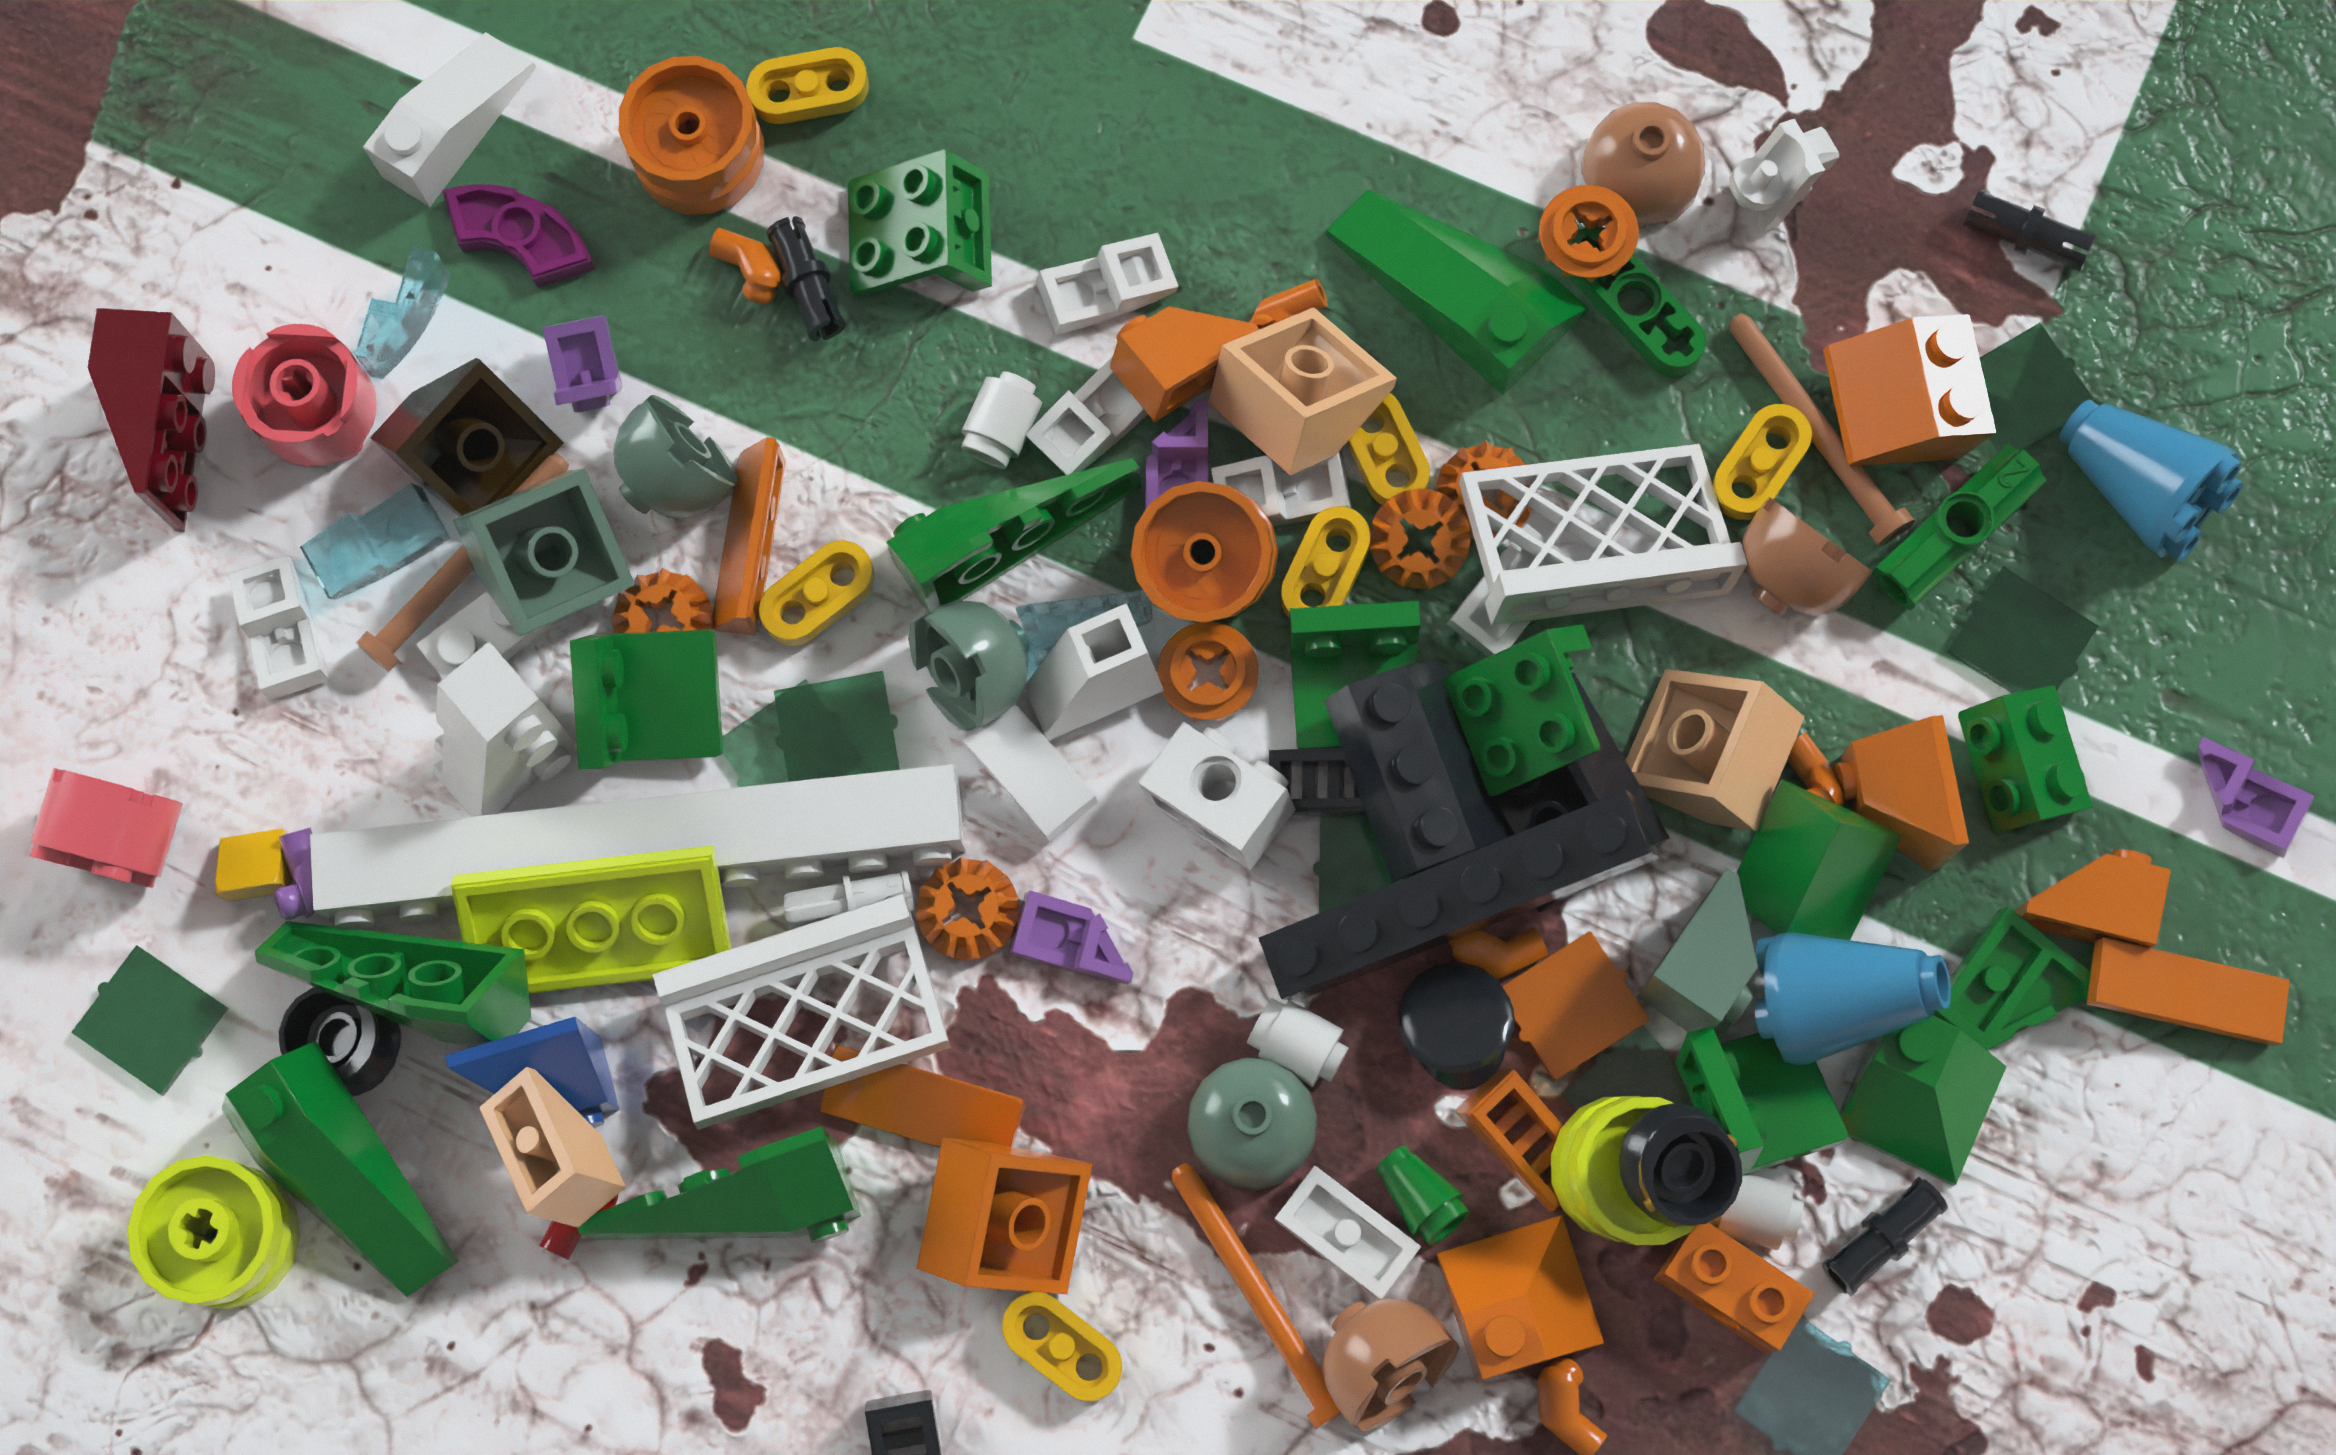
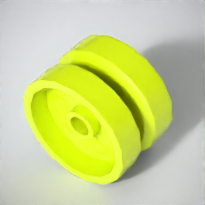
M1602 1097L1580 1107L1560 1128L1551 1153V1184L1563 1211L1582 1230L1607 1240L1632 1245H1665L1690 1233L1695 1228V1226L1671 1227L1651 1219L1630 1199L1623 1186L1619 1171L1621 1144L1627 1131L1642 1115L1661 1105L1672 1104L1673 1102L1660 1097Z
M208 1155L178 1160L154 1175L136 1198L127 1227L130 1258L145 1283L168 1299L220 1310L252 1305L274 1291L292 1268L300 1241L297 1209L286 1190L261 1170L245 1166L236 1161ZM214 1229H218L217 1236L212 1241V1233Z

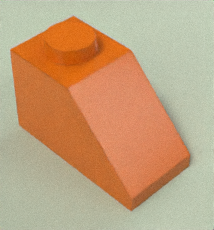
M1168 306L1149 318L1145 315H1139L1121 328L1116 336L1117 344L1110 363V369L1152 420L1156 422L1212 388L1222 345L1260 329L1255 323Z
M2124 849L2113 850L2112 855L2104 854L2032 897L2017 908L2015 912L2041 932L2093 945L2096 940L2108 938L2152 948L2157 945L2171 869L2151 865L2152 858L2141 852Z

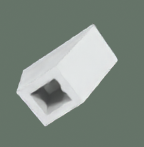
M1127 603L1068 628L1025 685V690L1044 736L1048 741L1164 691Z

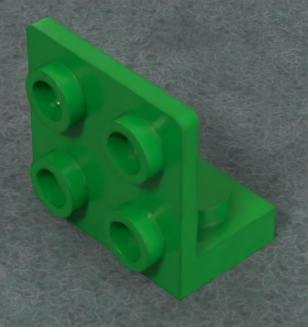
M943 149L853 178L849 181L848 223L851 292L864 296L934 274L971 292L992 287L988 172Z
M1419 601L1290 608L1289 643L1297 749L1341 748L1324 703L1325 699L1347 684L1404 665L1419 663L1417 649L1421 627Z
M1583 624L1547 629L1443 678L1486 791L1490 796L1506 793L1600 750V743L1570 671L1574 668L1571 658L1592 648Z
M713 630L591 634L570 640L578 770L604 769L620 761L717 757L723 753L716 633Z
M1712 1025L1687 1033L1675 1064L1693 1106L1701 1108L1715 1117L1727 1133L1731 1134L1737 1141L1738 1145L1735 1148L1742 1161V1175L1838 1146L1845 1142L1848 1132L1816 1061L1807 1065L1797 1066L1785 1063L1775 1039H1763L1759 1032L1720 1044Z

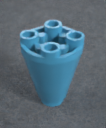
M2092 400L2083 402L2069 417L2059 436V441L2068 446V454L2141 541L2161 558L2169 555L2177 562L2185 559L2200 540L2202 531L2198 528L2213 510L2218 514L2225 512L2235 501L2243 487V483L2235 478L2242 466L2240 456L2227 445L2108 403L2099 406Z
M1794 932L1761 938L1756 945L1757 964L1760 973L1764 977L1765 999H1758L1755 1006L1757 1028L1763 1039H1775L1783 1061L1794 1066L1813 1063L1928 1019L1934 1015L1935 1010L1947 1009L1950 1005V978L1946 963L1941 955L1927 956L1924 951Z

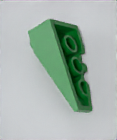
M1369 189L1326 229L1325 235L1502 395L1588 312V307L1543 267Z
M1133 458L942 507L928 516H925L924 513H918L900 523L893 531L894 537L886 541L892 561L926 612H929L938 606L953 601L965 600L1140 489V467Z
M286 921L255 950L256 962L442 1042L475 1047L518 1034L531 1019L524 949Z
M317 1041L268 1061L225 1094L221 1110L255 1163L406 1297L415 1293L459 1262Z
M820 1126L737 1156L741 1169L730 1174L727 1168L710 1172L709 1170H702L683 1178L684 1181L678 1184L680 1193L678 1195L667 1198L666 1192L662 1190L640 1195L594 1214L578 1227L580 1235L592 1240L799 1238L809 1234L811 1243H817L848 1232L847 1221L860 1217L861 1213L838 1141Z

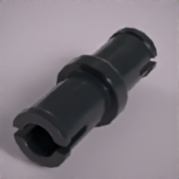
M1983 189L1978 190L1972 205L1994 213L1996 217L1991 218L1974 210H1969L1963 224L1967 228L1972 227L2016 245L2013 251L2025 255L2027 250L2070 266L2080 272L2087 255L2067 248L2063 243L2067 242L2089 251L2096 237V234L2092 232L2087 233L2044 216L2043 214L2046 210L2044 208L2034 205L2032 210L1986 193Z
M794 216L791 220L794 229H792L789 218H783L773 223L766 233L784 272L781 278L782 286L787 296L794 297L807 328L806 332L809 339L819 341L821 336L818 329H820L823 340H828L840 334L846 327V322L839 312L828 285L831 274L826 263L817 259L805 230L806 226L803 219Z
M1917 1177L1912 1182V1185L1880 1214L1871 1212L1861 1221L1863 1229L1835 1255L1822 1263L1825 1274L1843 1293L1853 1296L1858 1291L1857 1289L1890 1259L1899 1261L1909 1252L1907 1243L1939 1214L1942 1215L1948 1209L1945 1199L1927 1180Z

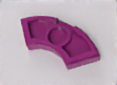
M472 184L442 190L457 243L462 252L488 249L510 255L527 268L537 288L596 269L578 232L551 205L547 206L534 198L518 193L517 189L506 186Z

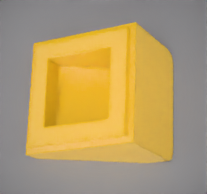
M281 828L220 838L215 878L216 895L228 902L274 895L278 888L291 885L290 872L279 836L286 834V830Z

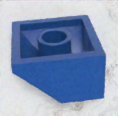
M575 1016L445 1055L447 1066L450 1070L493 1094L498 1092L525 1067L535 1069L594 1128L605 1123L604 1114L620 1110L601 1036Z

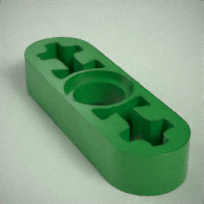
M1597 226L1593 229L1585 227L1579 230L1570 246L1574 243L1580 244L1587 241L1593 248L1597 247L1600 250L1597 241L1599 234L1605 227L1599 228ZM1635 254L1621 268L1625 272L1615 278L1608 290L1603 288L1608 275L1598 277L1592 283L1586 278L1574 275L1569 276L1577 287L1658 373L1667 377L1677 378L1686 376L1696 369L1706 347V336L1703 328ZM1628 288L1641 289L1649 295L1652 301V308L1647 313L1639 316L1627 314L1620 308L1617 296ZM1664 313L1667 317L1663 321L1662 331L1655 325L1651 333L1647 335L1644 331L1651 328L1658 320L1660 314ZM1663 332L1673 341H1677L1682 337L1688 340L1689 343L1685 351L1686 357L1679 351L1673 352L1671 355L1663 351L1667 341Z

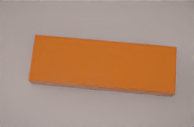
M2102 938L2096 940L2094 944L2087 1005L2274 1046L2283 1042L2290 980Z

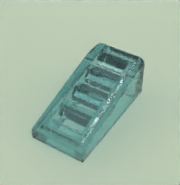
M1143 590L1027 604L1015 608L1019 625L1027 637L1029 649L1036 666L1043 662L1068 628L1127 603L1137 628L1150 623L1153 619L1151 601Z

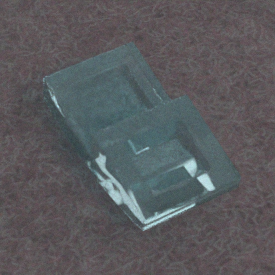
M412 246L396 302L371 298L355 351V357L370 377L383 379L412 350L434 316L450 277L449 271L436 251Z
M410 483L362 517L348 513L300 546V549L327 598L336 600L371 585L409 565L449 540L450 536L423 488Z

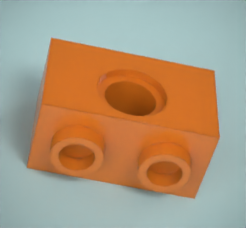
M1710 1223L1696 1225L1690 1233L1680 1237L1654 1280L1766 1355L1781 1350L1815 1295L1814 1292Z

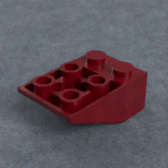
M97 308L87 368L134 493L175 531L185 532L187 512H192L195 509L198 498V485L193 472L196 453H201L206 443L207 429L202 412L205 394H211L215 384L214 362L172 312Z

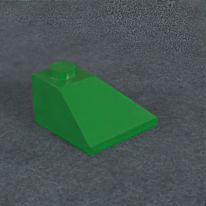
M1932 1016L1870 1041L1839 1114L1848 1132V1137L1955 1186L2007 1066L1961 1028Z

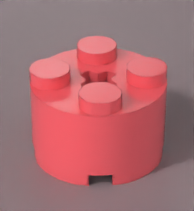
M288 324L277 327L266 333L268 338L258 344L253 350L249 346L235 367L232 379V396L243 420L264 445L282 460L306 467L324 466L339 460H350L357 456L362 450L364 440L373 426L377 411V399L370 377L350 350L326 329L310 324Z
M53 768L30 843H33L29 856L90 871V873L153 888L156 877H161L183 803L155 794L149 795L133 788Z

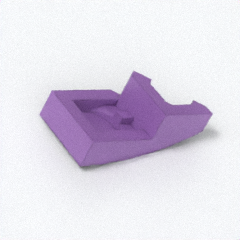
M1198 400L1190 407V414L1168 434L1163 431L1152 441V454L1146 458V508L1149 503L1171 487L1196 481L1208 482V400Z
M2202 737L2197 752L2223 828L2284 858L2312 805L2314 795L2253 769L2255 759Z
M1031 890L1025 893L1008 955L1122 984L1131 983L1134 974L1128 962L1124 963L1106 931L1108 927L1100 913L1095 916L1091 908Z

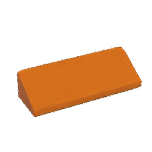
M766 437L743 450L738 458L736 469L738 482L733 487L713 608L712 629L715 631L754 636L759 631V605L766 588L786 459L776 438Z
M836 1045L832 1058L843 1062L858 1057L861 1051ZM899 1064L825 1088L820 1112L939 1148L941 1147L942 1137L990 1142L1013 1147L1026 1104L1023 1099L906 1064Z

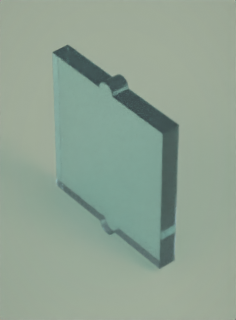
M1801 1317L1781 1350L1770 1354L1732 1412L1772 1439V1447L1776 1451H1784L1786 1449L1793 1455H1843L1891 1382V1379L1851 1352L1852 1346L1850 1342L1846 1340L1837 1342Z

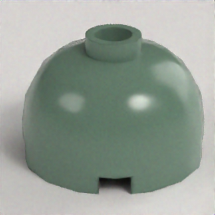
M650 395L642 404H638L618 429L613 447L615 468L624 482L619 487V491L633 508L643 514H647L652 509L667 518L686 519L706 513L730 493V490L738 482V474L731 461L710 436L703 443L689 429L695 421L669 401L656 395Z
M953 601L936 607L910 624L908 641L916 671L927 666L931 677L938 686L926 689L929 697L946 719L959 729L969 731L975 727L977 729L982 726L984 727L1017 703L1025 690L1028 673L1026 653L1029 650V644L1024 631L1014 620H1007L1003 614L982 602Z
M1246 1057L1222 1064L1201 1081L1189 1104L1187 1132L1194 1156L1210 1175L1220 1179L1221 1182L1232 1188L1259 1191L1283 1184L1304 1165L1315 1145L1318 1116L1310 1091L1292 1071L1272 1060Z

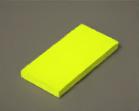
M714 845L454 875L451 882L462 941L524 949L529 994L654 980L653 974L732 949Z

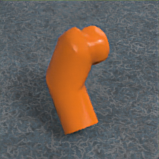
M717 228L710 242L709 256L740 267L742 275L746 278L742 293L747 300L757 304L766 305L771 303L776 296V287L782 285V273L772 250L762 242L723 228Z
M1316 278L1269 296L1260 302L1249 322L1255 323L1259 329H1262L1313 307L1316 310L1326 308L1328 302L1325 291L1320 281Z
M1806 732L1796 738L1787 762L1806 786L1807 791L1843 807L1845 794L1831 764Z
M1535 927L1505 941L1483 930H1477L1449 941L1452 947V955L1457 962L1480 967L1496 979L1503 978L1548 957L1545 943Z
M1565 1357L1556 1358L1551 1362L1550 1366L1542 1369L1536 1383L1540 1421L1545 1428L1577 1454L1594 1455L1606 1439L1607 1434L1580 1413L1578 1385L1584 1380L1583 1372L1575 1361Z

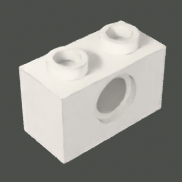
M1183 722L1138 781V784L1149 804L1251 871L1296 810L1286 788L1289 782L1281 773L1263 761L1258 760L1254 766H1251L1234 755L1237 751L1235 745L1216 730L1206 727L1203 733H1200ZM1223 781L1236 784L1234 791L1227 798L1220 801L1206 799L1208 791L1215 784Z

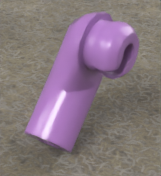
M311 827L279 836L293 882L292 885L278 888L274 893L279 915L285 920H293L301 915H304L307 919L316 913L313 910Z

